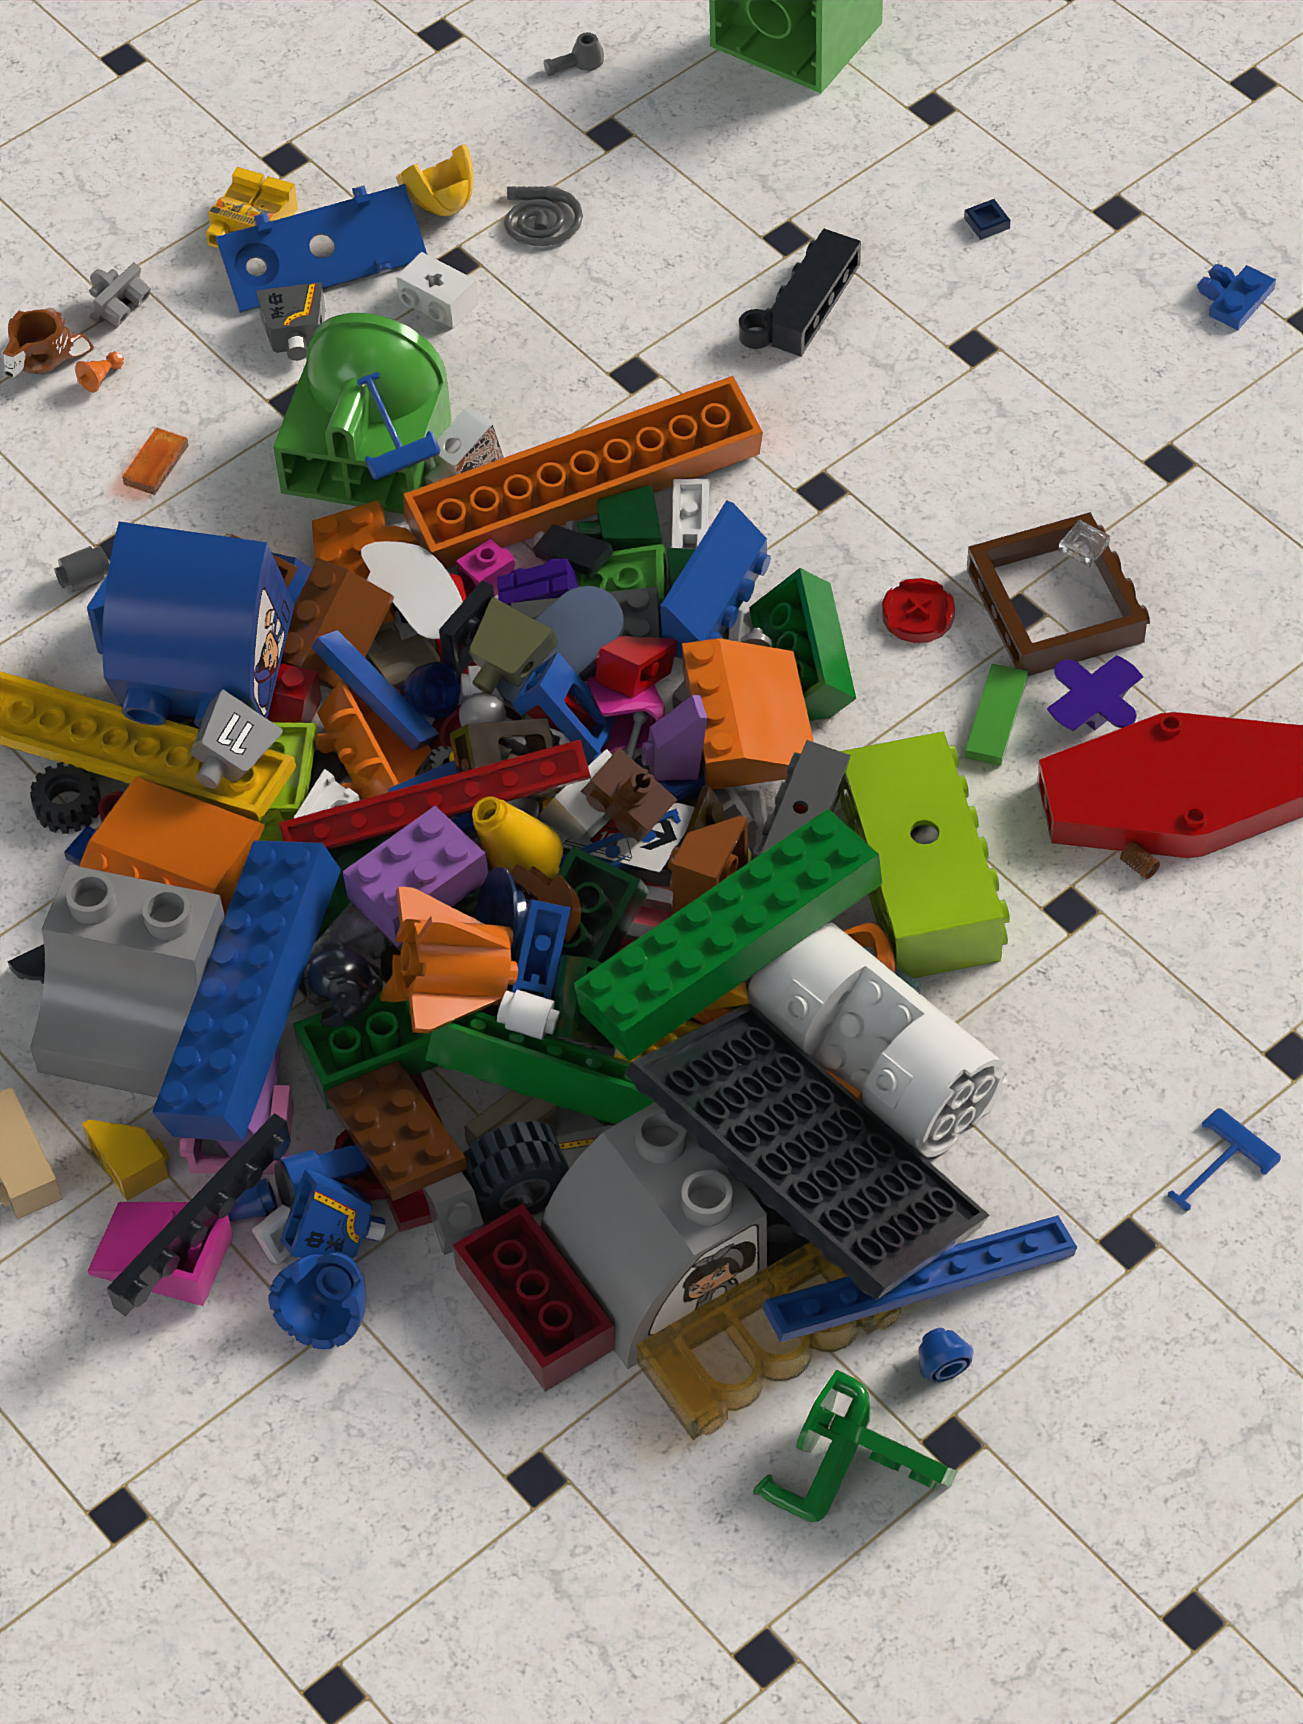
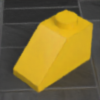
M90 1119L82 1123L88 1145L126 1201L169 1178L165 1161L170 1159L169 1154L160 1139L157 1138L152 1141L144 1128Z

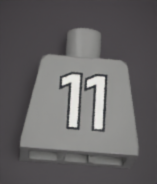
M222 689L210 701L191 748L192 756L204 763L196 775L197 780L204 786L212 789L218 786L223 776L231 782H237L275 742L283 730Z

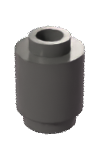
M89 546L59 558V567L54 568L60 586L62 588L68 587L73 593L104 580V575L108 574L109 561L101 546L96 548Z

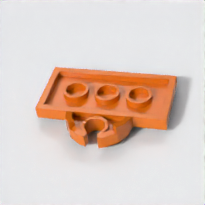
M379 500L312 520L315 562L317 558L347 568L366 580L371 571L361 556V549L365 545L386 541L421 546L415 535L408 529L399 526H385L384 508ZM393 602L382 624L395 620Z

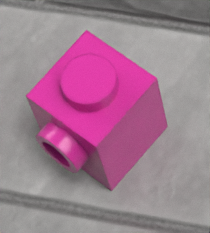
M489 539L456 561L457 572L462 577L464 587L474 590L483 580L493 585L494 596L499 594L497 577L509 574L514 570L515 560L509 550L504 547L500 548L492 539Z

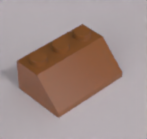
M317 558L294 605L281 663L317 671L320 685L333 690L339 681H344L313 650L312 644L318 637L338 630L365 658L392 604L394 596L347 568Z
M737 816L688 832L681 846L673 848L668 860V868L672 869L669 891L673 892L670 913L675 914L748 863V822L746 817Z

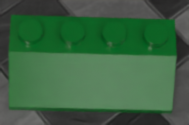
M799 568L749 607L753 628L762 629L763 634L771 639L772 648L794 651L809 721L828 719L857 698L831 583Z

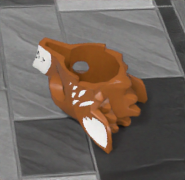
M54 308L26 312L19 310L13 318H10L8 323L9 343L3 352L5 374L11 377H15L22 371L31 374H45L56 368L63 361L85 355L93 350L94 347L86 335L83 333L74 334L69 328L64 327L65 319L61 318V313L56 312Z

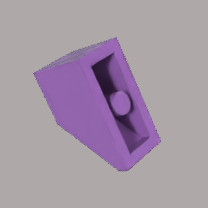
M700 695L690 696L650 727L648 742H644L642 745L643 765L649 766L650 773L653 774L656 781L698 780L707 724V715Z

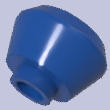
M936 1328L926 1333L922 1338L923 1342L918 1348L920 1373L922 1377L932 1382L947 1381L964 1372L971 1365L974 1353L972 1346L955 1331H945L944 1328Z

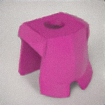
M589 677L587 685L592 692L600 714L605 717L613 716L616 719L609 732L611 738L602 746L600 751L603 753L607 749L610 753H613L618 748L622 751L627 750L635 723L633 714L634 712L646 711L648 719L641 726L635 749L641 748L644 742H648L650 727L665 716V706L655 685L631 698L594 681L595 677Z

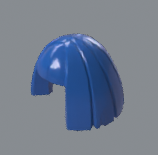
M339 1252L326 1255H308L284 1267L272 1281L273 1284L269 1289L271 1292L268 1295L270 1310L275 1311L273 1317L284 1331H289V1336L295 1335L296 1341L306 1346L312 1344V1347L316 1349H332L335 1345L339 1347L347 1343L358 1331L365 1312V1281L358 1266L348 1255Z

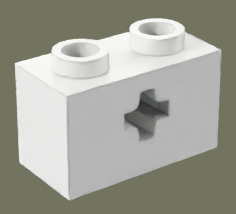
M423 252L396 276L399 301L409 308H414L428 315L435 322H441L452 329L478 305L475 279Z

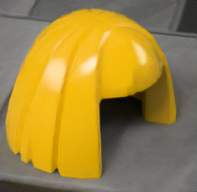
M465 144L452 150L453 156L436 164L435 168L432 166L421 171L417 163L409 166L396 176L397 183L399 185L405 184L409 198L432 214L451 216L458 213L468 204L473 191V164L470 151Z

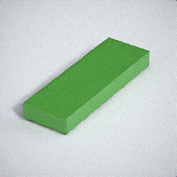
M991 664L965 749V758L1002 766L1028 679V671Z

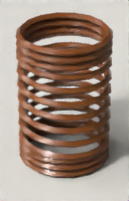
M1135 842L1126 845L1120 854V860L1129 865L1134 871H1137L1144 879L1151 878L1159 869L1160 862Z

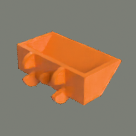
M338 682L317 711L327 733L316 734L315 744L322 753L327 754L332 751L338 753V757L352 780L349 783H342L341 786L345 789L349 787L357 793L359 800L388 793L390 787L416 777V770L431 753L429 745L412 751L345 682Z

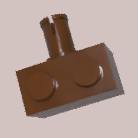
M618 748L580 792L586 796L587 802L593 809L608 815L624 836L634 838L639 843L676 802L677 798L654 779L653 774L649 775L647 769L641 768Z

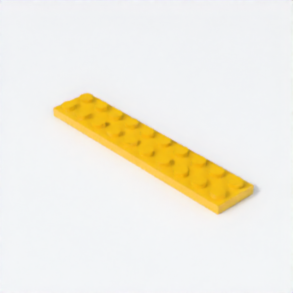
M0 671V745L53 761L63 762L66 765L72 764L76 768L80 767L86 771L130 784L137 776L257 822L262 820L297 767L293 756L267 749L237 782H231L223 776L218 786L212 789L201 784L196 778L204 764L191 754V748L199 729L166 720L165 724L159 726L141 724L125 717L121 712V706Z

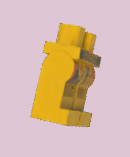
M237 167L232 174V184L224 196L220 197L215 206H212L208 211L210 225L206 231L207 244L218 248L217 236L256 226L254 219L256 215L267 213L269 221L294 215L298 210L295 184L267 176L265 179L264 174Z

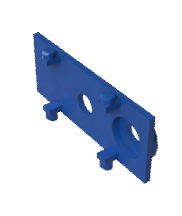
M405 184L367 194L365 185L352 188L353 199L274 221H269L267 213L254 216L256 226L217 236V245L239 312L259 308L256 290L322 282V288L325 289L378 273L389 272L392 269L408 265L421 252L427 254ZM317 235L328 236L334 243V252L327 258L316 257L310 250V241ZM252 258H259L264 261L266 271L260 276H253L247 271V262Z

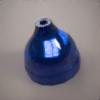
M431 662L418 666L408 675L405 684L401 686L400 693L422 716L439 719L449 716L456 710L461 695L460 680L456 672L448 664Z

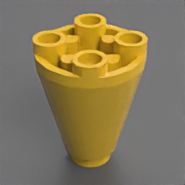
M485 797L476 803L472 811L473 823L483 851L486 853L490 870L497 866L507 868L511 873L517 864L527 871L534 866L548 876L552 882L560 870L558 866L561 863L563 854L561 837L548 824L504 800L495 797Z

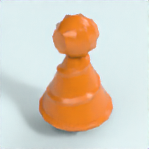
M113 351L107 355L106 360L77 362L75 373L78 383L89 392H97L110 368L114 370L121 369L124 364V357L121 353Z

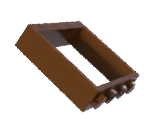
M1091 512L968 546L967 572L1015 668L1028 671V676L1055 669L1056 664L1062 660L1069 659L1079 662L1145 643L1147 624H1150L1147 608L1138 603L1132 580L1125 578L1117 552H1111L1107 544L1105 529L1101 524L1097 525ZM1085 543L1123 617L1032 643L995 568Z

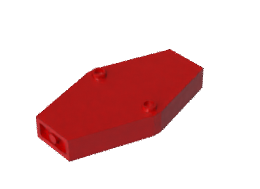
M1181 712L1160 713L1039 759L1037 784L1051 843L1122 851L1126 845L1135 842L1149 854L1195 858L1203 857L1302 818L1303 725Z

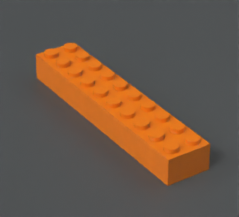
M730 376L404 493V517L421 547L434 555L444 568L447 569L457 565L456 561L489 539H492L500 548L532 538L538 532L543 531L545 533L552 524L562 527L566 525V522L574 520L576 522L597 514L596 502L600 498L652 485L653 493L672 487L673 479H693L760 454L763 431L734 376Z

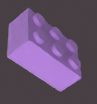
M436 806L429 809L343 871L347 898L397 947L403 943L395 942L400 928L396 896L398 887L415 888L452 907L483 885L488 874L486 853Z

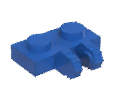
M1218 263L1208 271L1210 278L1203 277L1197 284L1201 295L1203 294L1204 297L1207 296L1208 299L1214 301L1210 306L1209 316L1239 330L1273 292L1276 279L1248 265L1235 276L1230 268L1223 267Z

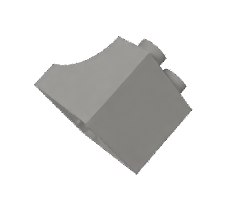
M68 865L41 929L45 948L44 986L39 1016L30 1045L37 1071L39 1073L158 1097L225 918L220 895Z

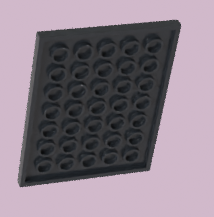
M750 1003L633 1061L624 1073L635 1084L636 1089L641 1094L654 1100L665 1110L667 1117L671 1121L684 1127L696 1138L697 1143L702 1149L714 1154L727 1166L732 1176L744 1181L759 1195L760 1200L766 1206L775 1209L790 1223L792 1229L798 1235L807 1238L822 1251L824 1258L829 1263L842 1269L854 1280L856 1287L860 1291L872 1296L875 1300L881 1298L979 1229L990 1216Z

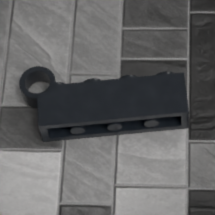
M823 228L818 238L810 241L806 250V256L802 262L795 264L791 279L787 285L780 287L776 296V302L772 308H767L765 311L751 309L740 316V342L751 349H761L772 342V347L802 357L858 270L861 260V241ZM753 327L762 328V330L752 331L749 329Z

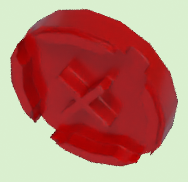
M924 578L906 579L899 582L898 587H895L893 590L890 588L886 592L882 602L883 623L890 633L901 640L912 643L931 642L942 637L951 629L955 619L954 598L950 592L948 594L943 590V586L936 581Z

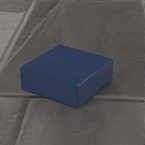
M995 199L964 210V219L980 240L1010 229L1011 220Z

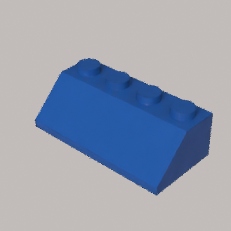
M728 500L722 506L660 605L662 638H672L678 641L675 657L682 659V643L722 639L727 628L731 629L734 626L738 617L739 607L743 601L748 602L750 600L758 576H764L770 564L771 556L767 554V538L733 502Z

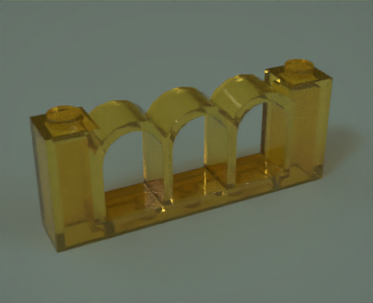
M809 1242L636 1344L637 1363L685 1431L694 1440L702 1434L710 1435L719 1430L724 1425L725 1420L728 1419V1411H738L746 1408L757 1400L763 1389V1378L771 1381H788L798 1377L808 1368L812 1359V1349L821 1352H836L847 1348L856 1340L861 1327L868 1335L878 1328L883 1330L892 1326L902 1314V1307L799 1337L801 1345L787 1354H772L762 1349L742 1324L741 1320L763 1308L765 1300L788 1294L819 1274L823 1276L826 1282L848 1276L838 1266L829 1263L824 1258L822 1251ZM724 1331L752 1368V1373L742 1382L723 1384L714 1380L707 1373L691 1350Z

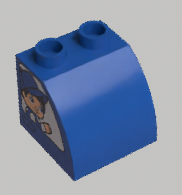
M118 522L106 583L102 659L104 679L122 707L121 712L125 717L141 724L159 726L166 723L168 713L195 717L194 723L200 728L210 701L223 689L267 719L295 605L268 543Z

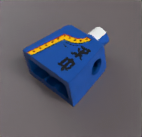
M305 1169L280 1241L293 1257L303 1258L311 1254L326 1255L339 1252L348 1255L352 1259L357 1255L362 1239L379 1242L383 1238L386 1222L382 1217L371 1215L372 1204L361 1191Z

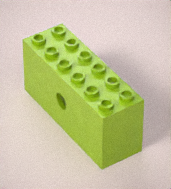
M942 731L840 751L851 755L839 797L847 826L879 853L883 884L868 895L877 924L882 926L891 940L896 961L894 973L904 981L1001 961L1002 946L1008 944L1004 923H1009L1010 921L1009 910L1005 899L999 900L996 892L999 891L997 872L995 868L989 869L986 861L989 859L988 845L985 837H979L976 830L979 828L975 806H968L966 800L969 797L968 785L965 776H959L956 769L959 767V760L955 745H948L945 732ZM919 825H929L937 830L939 836L937 840L930 844H920L912 839L910 833Z

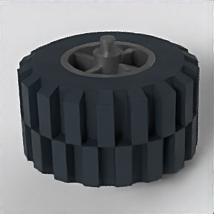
M520 1121L501 1126L474 1141L470 1145L471 1147L463 1153L467 1169L462 1171V1173L474 1190L481 1217H485V1220L488 1221L496 1220L521 1204L526 1207L531 1215L546 1208L557 1186L570 1169L553 1129H550L549 1125L545 1123L540 1124L539 1121Z

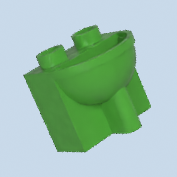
M345 313L331 317L322 322L312 334L307 347L306 364L273 445L281 494L352 506H361L379 500L384 511L404 514L403 494L427 485L424 477L436 467L434 459L432 457L381 479H373L365 462L366 456L375 458L395 450L396 447L367 383L359 386L357 380L375 372L380 374V377L373 380L402 446L426 437L428 431L433 432L437 440L452 423L447 374L444 363L436 349L423 336L398 321L368 313Z

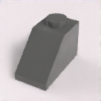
M462 1172L423 1188L444 1255L453 1252V1244L483 1227V1220L474 1190Z

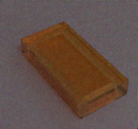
M156 427L122 476L124 485L155 495L188 448L187 437Z

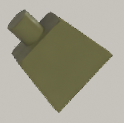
M492 597L469 650L474 663L481 667L472 682L473 685L489 694L493 693L501 679L514 686H521L530 671L540 665L558 645L559 642L553 629Z

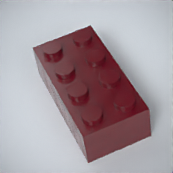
M523 1204L452 1245L456 1270L545 1392L616 1349L614 1325Z

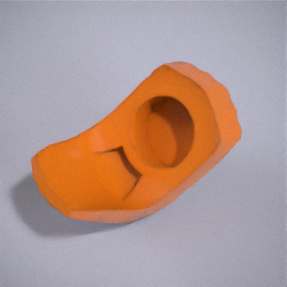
M871 921L844 930L847 935L862 947L872 948L877 955V959L893 973L895 972L896 961L894 959L893 946L887 932L881 925Z

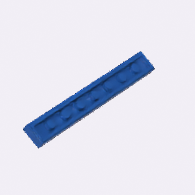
M1059 1215L954 1245L878 1300L860 1291L856 1287L854 1280L847 1276L767 1299L762 1309L779 1341L784 1342L1075 1255L1077 1246Z

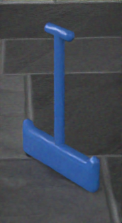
M378 372L357 380L359 386L367 383L396 447L395 450L375 458L366 456L365 462L375 480L437 456L441 452L431 431L427 432L426 437L402 446L373 380L380 377Z
M1217 1108L1202 1122V1127L1213 1130L1231 1146L1180 1195L1172 1190L1168 1192V1197L1185 1211L1191 1209V1205L1185 1200L1237 1150L1260 1167L1261 1174L1266 1175L1280 1162L1281 1155L1223 1109Z

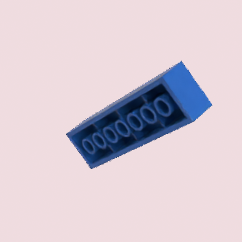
M253 841L152 1111L173 1137L244 1141L341 871L323 843Z

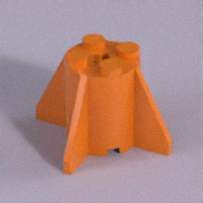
M398 887L396 896L400 928L395 942L403 943L401 955L393 954V975L380 993L381 1001L399 1002L409 1000L412 1030L415 1033H430L486 1007L501 1004L507 986L515 985L518 976L517 963L511 961L512 928L510 926L484 924L415 888Z

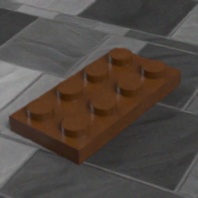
M399 1060L325 1091L328 1104L392 1201L467 1169L465 1156Z

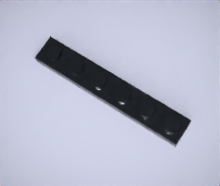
M274 1113L107 1287L114 1309L126 1317L134 1307L141 1306L150 1296L152 1288L163 1277H168L175 1271L180 1259L191 1247H197L204 1240L208 1229L219 1218H224L231 1212L235 1201L246 1189H252L261 1179L263 1171L274 1160L277 1161L286 1154L291 1143L286 1120Z

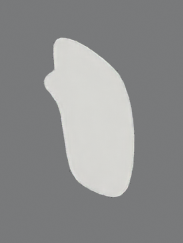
M384 541L365 545L361 549V556L371 571L367 580L394 596L392 602L418 634L430 639H440L439 629L463 602L454 581L444 566L428 550L414 544Z

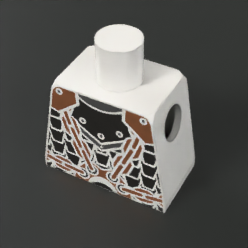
M467 406L436 440L441 452L433 457L436 467L424 477V480L429 485L504 458L493 424Z

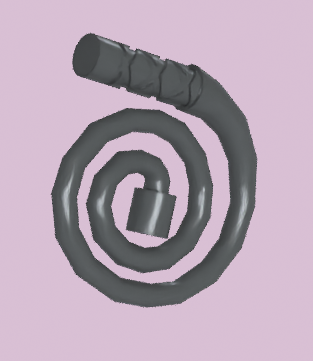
M552 186L507 187V200H526L515 205L506 214L504 220L507 234L517 242L531 246L555 245L571 238L580 229L583 213L580 203L571 193ZM550 201L566 203L572 208L575 215L573 225L556 237L551 236L560 231L565 219L564 213L559 206ZM544 207L555 213L557 221L554 226L548 229L549 218L542 210L530 209L523 212L518 217L517 226L522 234L529 237L520 235L513 229L511 224L513 217L518 212L527 208ZM536 216L535 230L525 225V220L529 217Z

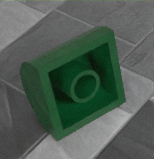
M560 955L552 1001H555L554 1010L560 1011L553 1035L546 1034L572 1042L609 1048L615 1047L580 1012L574 987L576 981L603 962L585 957Z

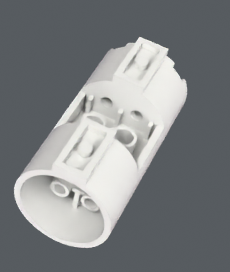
M831 921L756 972L749 984L747 991L748 1001L755 1009L823 1068L860 1090L864 1105L926 1157H935L949 1150L958 1142V1139L953 1136L954 1134L962 1132L970 1123L975 1126L983 1115L990 1113L1008 1082L1004 1078L1005 1074L999 1069L1004 1064L1000 1058L931 1004Z

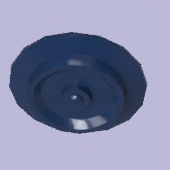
M495 866L487 874L481 887L475 919L484 924L510 926L512 928V958L527 906L522 889L514 884V879L508 869Z

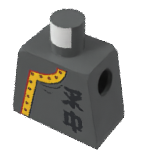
M322 282L256 290L261 320L272 350L276 353L287 352L288 358L294 361L306 358L307 347L312 334L325 320L326 309Z

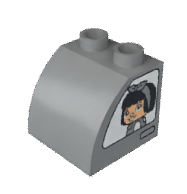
M656 1102L605 1130L586 1148L557 1186L541 1221L540 1228L614 1325L616 1348L614 1351L627 1369H630L767 1288L766 1212L743 1182L732 1176L727 1166L714 1154L702 1149L697 1143L696 1138L684 1127L671 1121L667 1117L665 1110Z

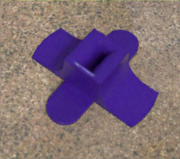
M1116 655L1092 674L1074 660H1062L1056 664L1054 669L1056 679L1070 691L1050 705L1047 711L1062 726L1074 732L1084 723L1094 731L1107 721L1118 728L1135 723L1136 711L1123 700V697L1132 686L1143 678V675L1129 661Z

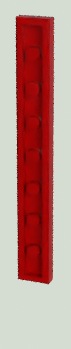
M580 739L279 822L283 842L323 843L326 849L331 851L399 832L434 806L448 818L472 812L476 803L485 797H495L509 802L591 779Z

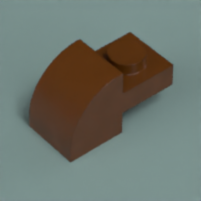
M517 864L510 874L514 879V883L520 886L522 890L537 901L570 907L564 940L569 942L577 931L581 919V905L576 892L560 874H557L551 882V879L536 867L532 866L527 871Z

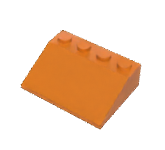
M720 638L682 643L683 675L688 698L692 695H700L707 715L701 757L705 784L710 785L712 790L787 779V770L793 753L801 754L806 740L814 742L794 651Z
M136 776L90 838L79 867L220 895L224 916H226L253 841H259L265 825Z

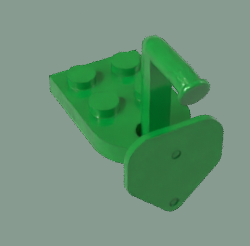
M836 1370L815 1400L796 1444V1448L810 1453L821 1435L832 1440L806 1498L776 1484L772 1480L771 1474L765 1476L757 1484L753 1494H759L773 1505L812 1523L819 1522L828 1514L859 1445L872 1450L869 1459L896 1471H899L901 1465L911 1469L908 1478L931 1489L937 1490L940 1483L951 1487L958 1471L867 1428L870 1422V1399L867 1389L856 1378ZM837 1392L852 1398L845 1417L832 1412Z

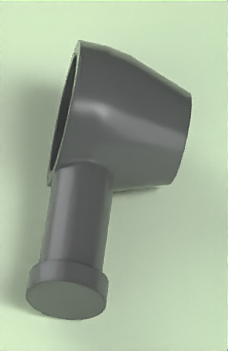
M589 32L582 33L577 37L572 53L554 59H545L543 62L544 68L548 76L572 66L586 71L595 70L604 62V51L595 34Z

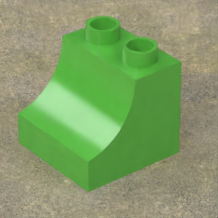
M709 0L710 47L822 93L882 24L883 0Z

